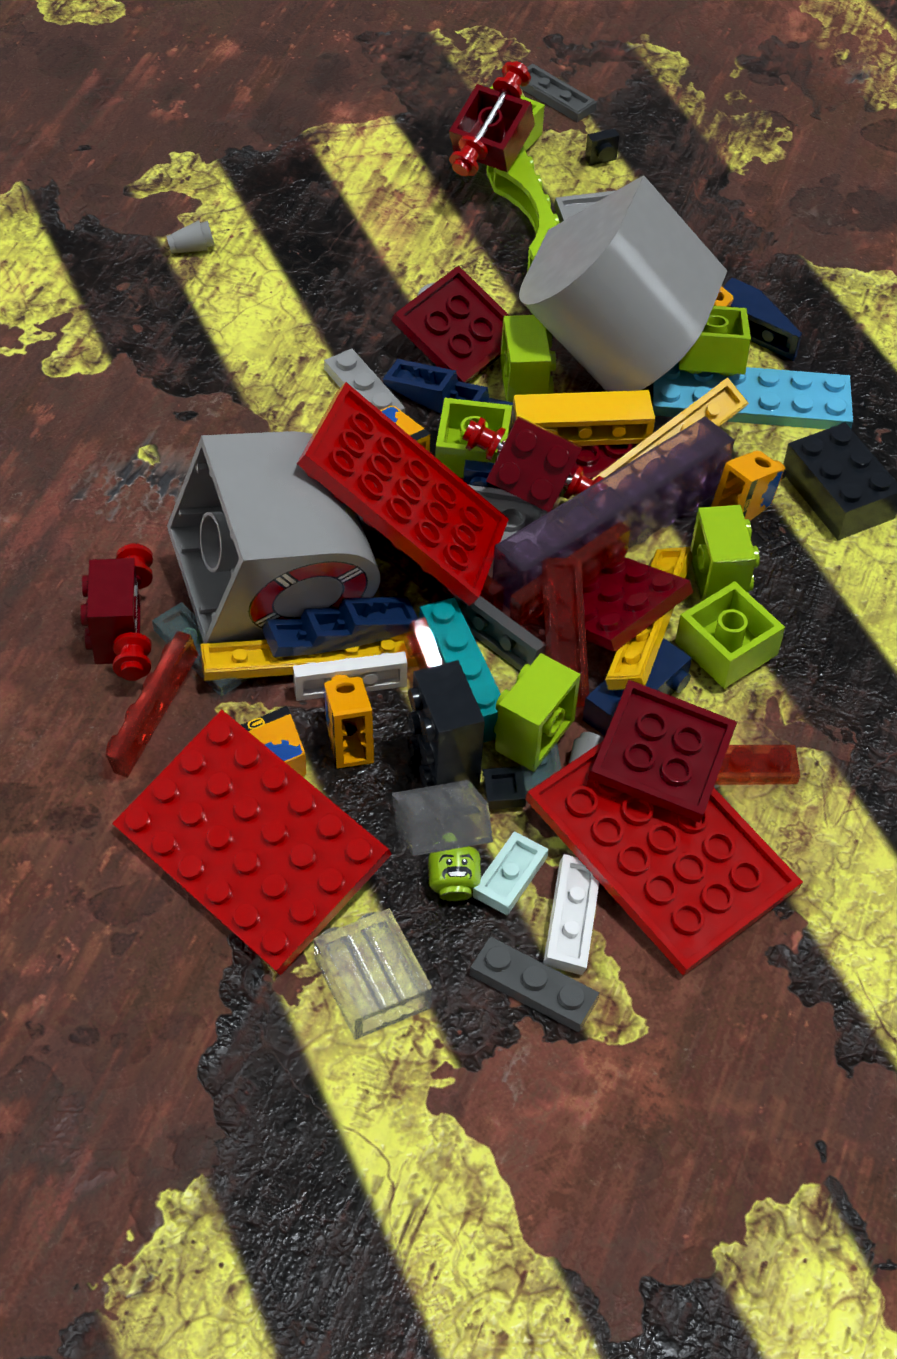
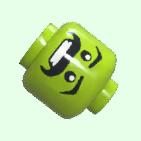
M447 839L442 842L441 847L434 849L429 854V884L431 889L440 894L441 899L447 901H462L471 898L473 888L481 882L479 852L475 848L467 846L465 840Z

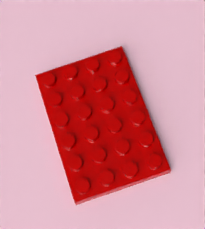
M345 382L336 392L296 464L304 469L310 478L317 480L333 493L338 501L346 504L361 516L367 525L374 527L389 539L395 548L403 551L417 562L423 571L431 574L445 585L451 594L459 597L470 606L480 596L509 519Z
M222 709L112 823L124 836L280 976L392 855L384 844Z
M602 741L529 790L525 800L675 968L685 976L796 892L803 881L714 787L704 815L699 823L588 779L603 743Z

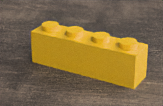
M649 390L514 395L513 425L517 417L521 416L579 446L640 444L652 435L654 430L655 415Z

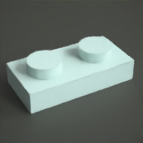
M514 831L481 877L480 884L473 888V897L508 916L548 858L549 849Z

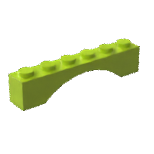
M523 146L508 172L487 165V176L494 193L508 199L519 207L534 227L536 237L529 246L528 272L547 231L559 224V218L557 214H553L550 197L548 194H544L541 177L535 174L533 159L527 155Z

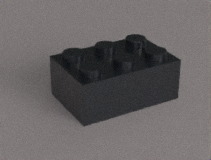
M846 422L788 443L783 463L786 468L785 477L837 540L895 519L897 514V482Z
M459 660L413 671V688L408 689L412 712L407 713L408 724L411 730V734L407 735V745L413 758L418 757L420 761L419 774L423 786L431 788L436 801L478 790L480 788L485 720Z

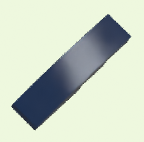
M397 359L383 378L384 385L442 414L444 398L512 405L513 413L512 402L489 398L488 387L458 381L455 370Z
M408 597L343 598L339 608L305 609L300 619H267L262 631L273 657H287L344 650L382 641L416 630L421 623Z

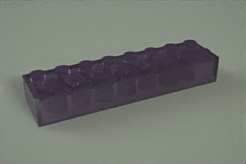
M705 416L496 544L491 593L519 619L531 611L539 610L545 602L557 594L567 591L580 578L601 566L609 557L616 554L622 556L626 550L636 544L644 543L650 535L662 527H669L675 519L686 512L694 511L700 503L711 496H715L725 463L732 460L731 455L735 440Z

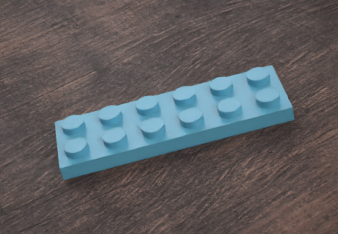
M677 363L666 374L652 383V406L655 416H677L728 377L749 403L743 410L729 419L728 422L829 429L845 422L852 428L853 424L850 375L746 367L745 375L724 376L716 372L692 374L685 370H679Z

